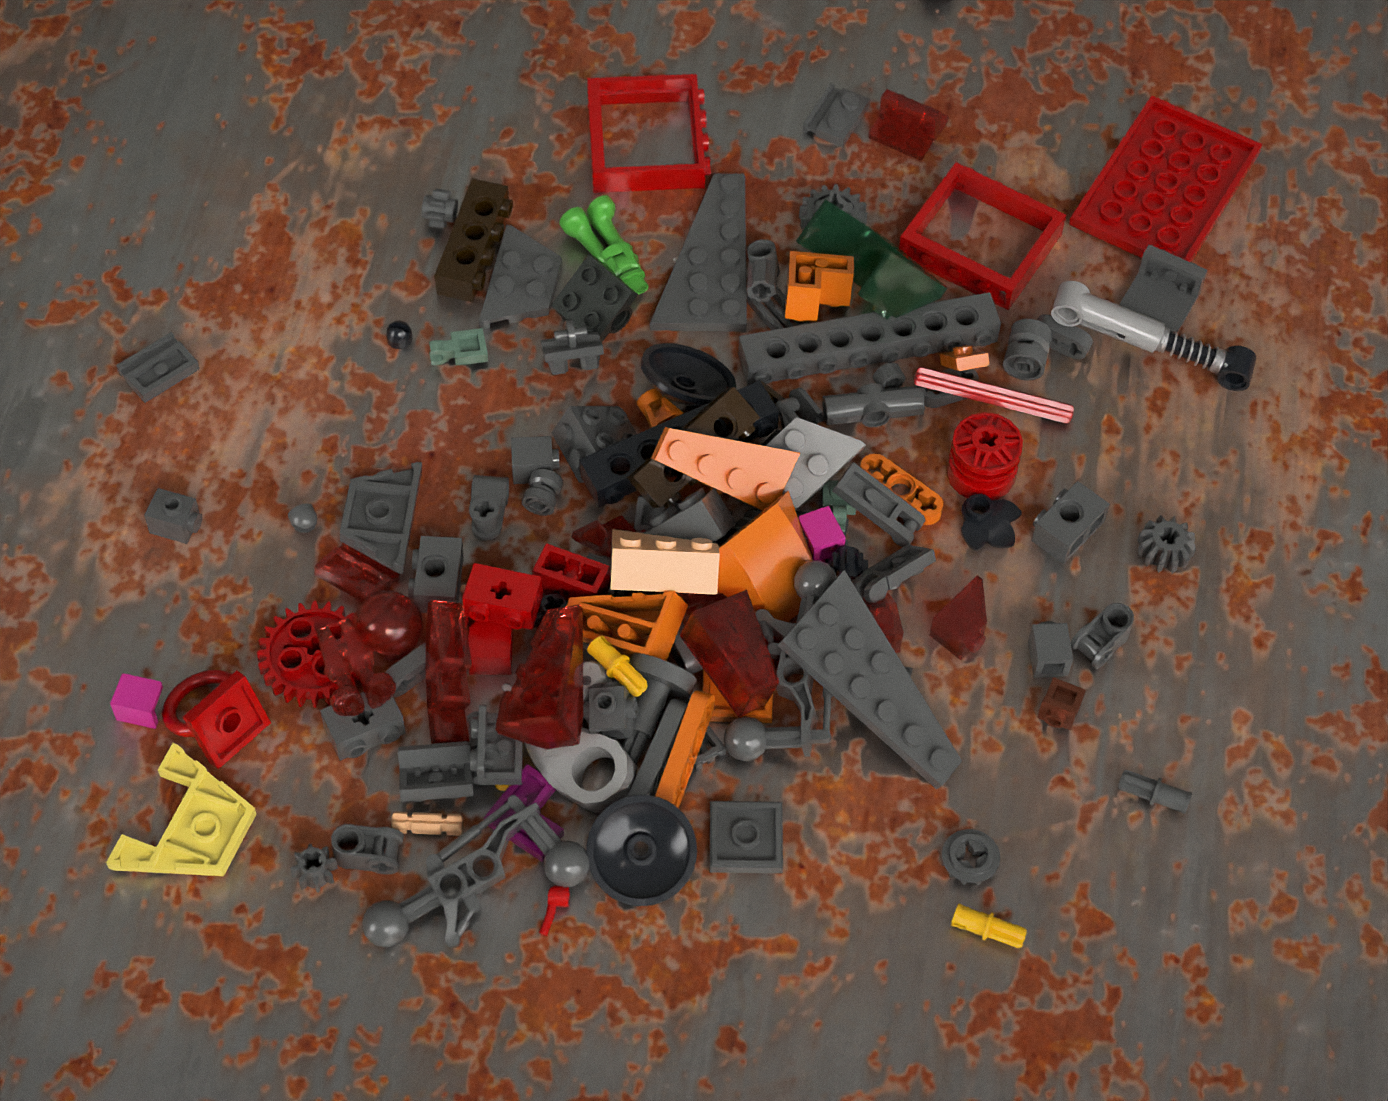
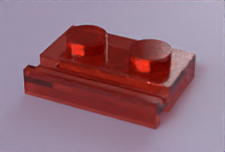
M343 542L339 548L335 547L315 565L314 572L315 576L369 607L391 588V584L394 581L397 583L400 580V573L393 571Z

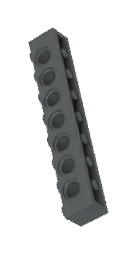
M984 293L739 336L738 356L747 386L759 380L769 384L773 381L799 379L803 376L819 373L829 374L836 370L862 368L870 364L890 363L898 359L915 356L924 357L938 352H952L953 348L958 346H987L998 341L1001 321L991 293Z

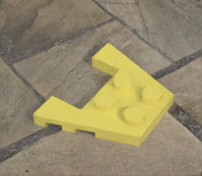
M172 743L158 768L160 777L185 785L189 789L156 847L122 834L106 864L109 869L116 871L224 876L256 816V810L223 781H218L207 772L201 763L197 760L194 761L185 754L184 749L179 745Z

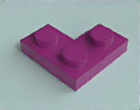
M527 764L522 770V785H510L483 818L486 819L503 806L512 795L517 796L526 807L536 802L541 809L556 790L539 771ZM511 808L488 827L495 830L501 821L516 813ZM539 814L556 835L562 839L564 829L542 814ZM523 829L509 839V841L541 862L544 861L545 855Z

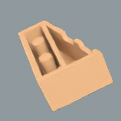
M612 529L611 590L717 594L719 546L717 543H712V540L706 538L688 540Z

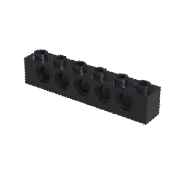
M760 380L737 390L760 417L753 424L756 429L741 442H748L757 437H766L775 429H778L779 410ZM709 403L579 459L581 478L598 508L606 504H615L621 501L624 496L636 492L637 489L626 477L653 454L664 428L680 430ZM719 418L714 423V431L718 436L723 437L727 431L726 423ZM665 466V478L677 476L676 470ZM619 471L627 472V473L622 474V475L615 474L616 472H619Z

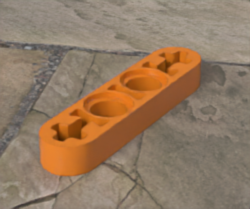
M698 690L693 692L655 794L656 797L667 800L678 809L715 706L714 695Z

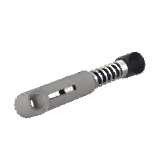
M1065 281L1059 285L1051 311V316L1057 323L1068 327L1082 325L1151 353L1155 350L1162 353L1168 351L1170 356L1172 354L1178 355V360L1183 357L1186 358V363L1191 360L1195 362V366L1198 363L1203 365V369L1207 366L1208 371L1216 374L1219 384L1228 390L1243 391L1250 386L1256 362V355L1251 349L1243 346H1231L1226 350L1219 349V347L1211 349L1210 344L1204 346L1201 340L1194 342L1193 337L1186 339L1185 334L1178 336L1177 331L1170 333V329L1165 327V323L1090 294L1089 289L1080 282Z

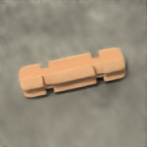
M396 811L392 814L391 828L406 834L408 830H412V834L441 835L442 832H447V835L459 836L463 831V817L460 814H447V817H442V813L413 812L412 815H408V812Z

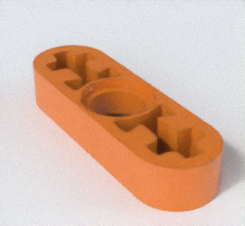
M869 454L862 459L860 467L867 473H869V469H881L880 473L875 471L873 474H869L892 492H894L892 486L895 484H905L909 487V493L896 495L925 517L926 521L923 525H932L940 520L943 510V500L940 495L883 455ZM929 505H932V506H933V510H932V509H927L926 511H924V510L921 509L922 506H923V507H927V506H929Z

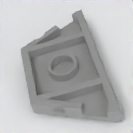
M797 417L766 445L800 453L783 490V493L789 490L796 511L866 447L861 440Z

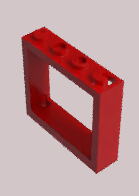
M697 74L587 78L593 193L705 188V176L711 175L710 157H704V152L709 151L708 133H702V128H706L707 125L706 109L700 110V105H704V89H698ZM688 102L693 164L605 167L601 105Z
M955 162L900 236L898 256L976 295L991 293L994 304L1009 311L1061 237L1066 215L1053 207L1032 199L1026 194L1003 185L999 181L990 179L972 168ZM954 189L1043 231L1011 278L921 235Z

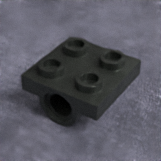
M589 254L551 306L567 320L572 319L573 325L576 328L586 327L587 333L599 332L602 343L609 333L619 332L629 322L632 316V309L629 306L638 293L595 256Z

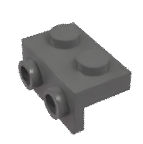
M479 705V717H472L471 736L472 738H478L477 749H471L470 771H477L478 785H522L523 713H487V705Z
M463 741L399 747L401 802H422L432 799H458L474 796L473 771H470V743Z

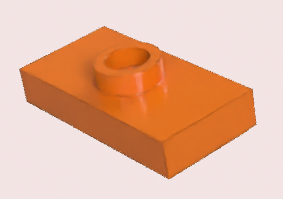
M972 345L954 347L952 352L939 354L941 365L957 371L989 365L988 353L975 350Z

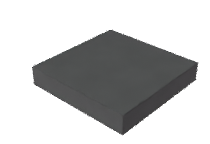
M710 801L709 873L783 874L782 802Z

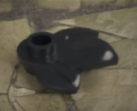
M974 494L964 501L961 513L965 522L961 532L970 548L979 551L986 543L997 548H1011L1014 546L1015 533L1010 522L1017 520L1022 515V511L1014 503L1005 499L992 501L984 494ZM979 510V511H981L983 514H978V513H975V512H973V511Z

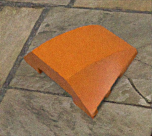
M788 490L719 545L717 593L724 594L739 605V609L755 621V613L760 609L767 610L775 619L789 622L799 613L801 598L794 589V576L800 566L808 561H813Z

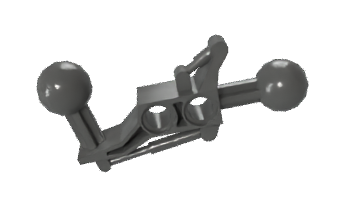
M820 560L808 561L799 567L794 576V589L801 598L797 622L837 578L834 569ZM760 609L755 613L757 625L761 628L764 639L767 640V650L770 658L779 660L775 678L778 695L794 701L801 713V726L765 728L763 723L756 718L748 716L734 719L725 730L723 738L725 749L737 760L746 762L757 759L766 749L802 748L804 756L810 757L813 744L829 743L832 739L830 715L831 698L833 695L823 687V730H816L818 718L811 698L814 678L777 646L779 643H775L773 638L775 636L781 642L796 624L777 620L767 610ZM791 675H803V678L796 683L787 682Z
M512 795L508 798V802L477 826H472L437 854H431L427 857L426 867L431 886L401 903L393 900H381L372 904L363 916L362 929L364 935L371 943L378 947L397 945L405 938L410 922L442 905L448 922L445 942L448 947L457 948L461 943V936L469 925L468 921L473 913H477L481 908L476 895L506 878L501 861L509 839L521 829L526 832L545 855L543 861L544 872L548 879L558 886L572 887L581 883L589 873V856L586 849L579 843L570 840L562 841L539 815L541 813L540 807L536 802L526 807L517 796ZM511 808L516 814L501 821L483 847L445 868L443 862L480 835L483 829ZM481 860H489L494 864V870L489 876L480 877L474 873L476 863ZM449 878H456L462 883L460 891L452 896L444 894L441 891L443 882ZM464 902L468 909L463 917L459 918L460 904Z

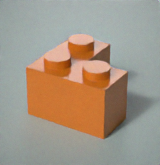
M790 251L786 282L785 319H794L798 322L817 321L819 304H826L831 307L850 306L854 277V256Z

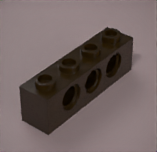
M471 179L434 275L437 295L474 302L477 291L483 290L486 281V267H491L493 264L495 243L501 242L504 233V219L510 218L513 209V200L509 199L508 186Z
M733 386L725 388L680 430L732 440L738 438L742 441L756 429L753 424L760 417ZM718 418L722 419L727 426L726 434L723 437L718 436L714 431V423ZM651 455L626 478L652 508L664 506L667 509L681 497V494L678 492L687 483L690 486L694 485L698 480L677 471L676 479L673 482H669L664 477L666 465L651 459Z

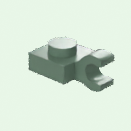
M483 328L450 332V340H434L429 342L431 365H442L451 358H454L455 366L488 362Z
M829 480L822 487V508L830 507L842 532H845L847 515H856V509L832 492L838 481Z

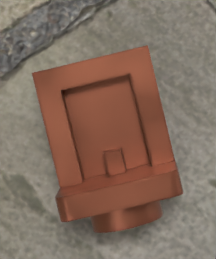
M1053 677L1046 696L1042 700L1037 718L1044 720L1052 727L1065 728L1071 731L1086 689Z

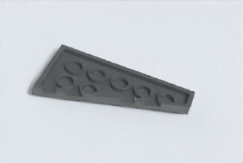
M714 173L651 319L650 331L746 332L745 174Z
M843 570L777 646L934 788L938 789L943 786L962 760L846 571Z

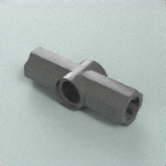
M871 383L860 387L855 393L823 396L824 422L826 425L862 422L867 427H878L886 424L890 418L924 415L923 389L920 386L884 389L880 384Z

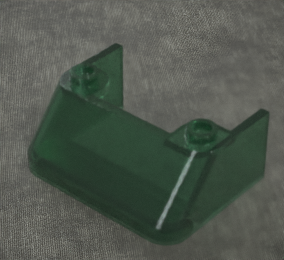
M826 199L796 240L798 244L813 253L854 256L853 281L861 287L858 295L874 305L872 309L887 320L890 316L899 318L941 299L948 287L890 240Z

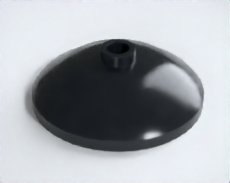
M662 343L650 346L643 353L641 369L649 383L664 396L677 403L700 407L711 402L725 388L733 386L736 388V380L732 372L719 360L698 349L681 344Z
M631 795L613 802L595 819L588 835L586 852L589 856L590 872L596 883L606 894L628 905L650 906L673 897L688 882L696 863L697 842L690 822L675 805L665 799L652 795ZM640 841L648 845L647 852L642 855L634 852V845Z

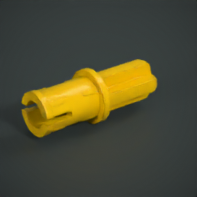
M603 635L601 637L598 636L590 643L587 652L603 666L609 678H615L634 697H638L648 688L647 680L629 663L630 658L627 655L620 654Z
M960 903L957 905L951 924L953 927L965 929L983 936L982 940L986 941L988 937L1016 948H1021L1027 934V930L1024 927L994 917V912L987 914Z

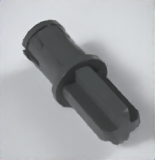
M1124 770L1118 784V788L1121 791L1149 800V805L1153 806L1154 803L1179 811L1182 814L1186 813L1192 796L1190 791L1187 792L1162 783V778L1154 780L1129 770Z

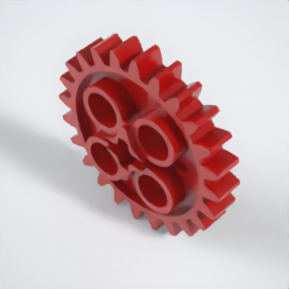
M313 601L311 609L307 610L302 603H299L297 613H293L290 609L286 608L287 618L283 620L277 616L273 617L276 628L265 626L264 630L267 638H259L261 650L256 653L260 662L258 664L259 671L263 675L265 685H272L275 696L283 692L286 703L297 697L299 707H302L307 699L311 700L313 708H317L319 699H324L327 705L330 706L332 704L331 696L337 695L341 700H345L343 690L347 688L350 691L356 692L357 688L354 680H366L363 670L371 669L369 658L373 656L372 647L370 646V635L365 633L366 630L363 622L357 623L354 612L346 616L344 606L341 605L334 612L329 601L323 609L318 608L316 601ZM300 634H309L304 638H297ZM334 640H343L339 644H330ZM293 663L300 664L295 668H287L288 665ZM325 670H334L327 675L320 674Z

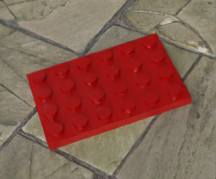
M1151 95L1072 214L1069 225L1140 258L1143 257L1148 245H1152L1188 262H1192L1260 154L1263 144Z

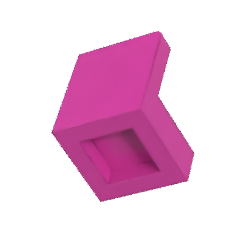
M829 506L799 516V522L808 540V547L813 561L820 560L825 562V559H831L832 552L839 547L845 546L846 537Z
M122 673L110 702L116 720L156 729L158 719L155 707L163 689L162 682Z

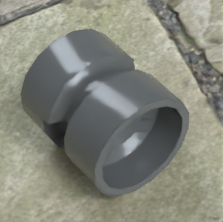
M1021 319L1012 325L1003 361V368L1010 376L1021 380H1035L1044 374L1048 357L1047 353L1049 352L1053 334L1051 328L1035 319Z

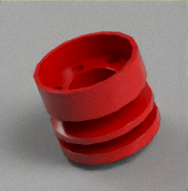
M982 412L972 414L960 421L953 433L947 467L950 485L958 494L965 498H969L974 494H984L993 501L1009 493L1015 484L1023 447L1021 433L1011 420L999 414Z

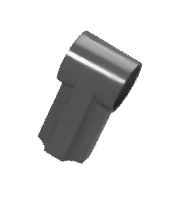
M761 239L751 243L747 248L749 258L747 293L749 297L754 298L757 302H768L773 295H776V283L780 269L775 244L770 240Z

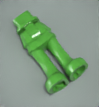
M602 195L594 199L589 204L587 215L580 207L571 208L562 215L559 224L567 235L577 239L591 255L601 261L638 295L648 290L649 286L644 280L645 273L640 267L638 255L633 252L632 246L624 241L613 225L612 219L616 207L609 195ZM590 224L598 231L601 237L608 244V247L606 249L602 246V244L599 242V240L593 233Z

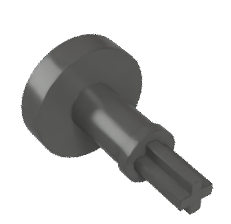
M641 653L631 654L629 663L647 680L648 688L636 698L638 702V717L633 718V737L624 738L621 745L636 765L646 740L653 739L655 735L654 730L668 695L690 698L697 682L696 677L688 671L665 660Z

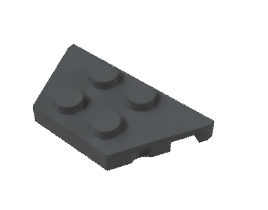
M506 225L479 318V328L487 329L490 328V323L508 319L510 324L529 317L538 318L549 315L562 268V257L513 226Z
M422 462L411 463V469L393 473L392 469L380 471L373 476L365 475L350 479L340 528L341 542L400 574H404L422 475Z

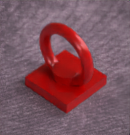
M206 670L187 677L171 690L162 708V718L167 729L178 736L194 737L209 763L217 769H220L271 724L246 676L237 670L233 674L223 670ZM220 684L183 716L186 723L177 718L178 705L187 694L204 685Z

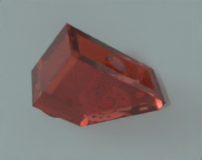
M977 575L932 619L929 636L960 660L969 652L976 653L986 640L984 633L987 615L983 579Z

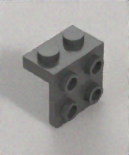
M1148 245L1143 254L1139 272L1119 305L1165 323V327L1170 329V333L1173 331L1178 333L1201 293L1208 270L1193 262H1188L1172 255L1163 249Z
M569 406L551 432L579 483H584L580 474L579 459L637 434L627 414L618 406Z

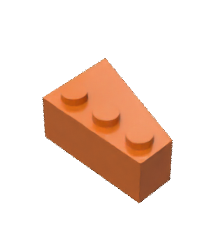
M664 591L663 594L654 595L632 593V596L613 597L612 595L570 597L557 630L562 634L588 644L598 636L601 637L603 635L620 654L627 655L629 658L633 653H640L667 661L688 604L675 591Z

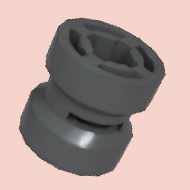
M536 469L531 473L529 479L530 488L523 495L522 505L534 514L547 516L554 512L557 504L555 496L559 495L562 490L563 479L551 470Z

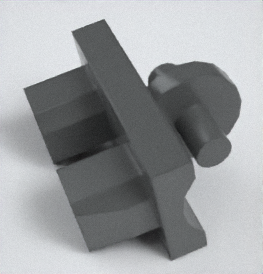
M572 319L565 320L566 330L554 331V338L540 340L545 362L549 364L553 375L568 372V359L579 358L581 369H597L599 367L600 355L604 354L599 332L587 333L586 327L574 328Z

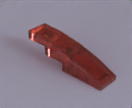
M430 600L428 602L426 693L431 744L470 742L465 709L471 704L466 671L472 666L463 603Z

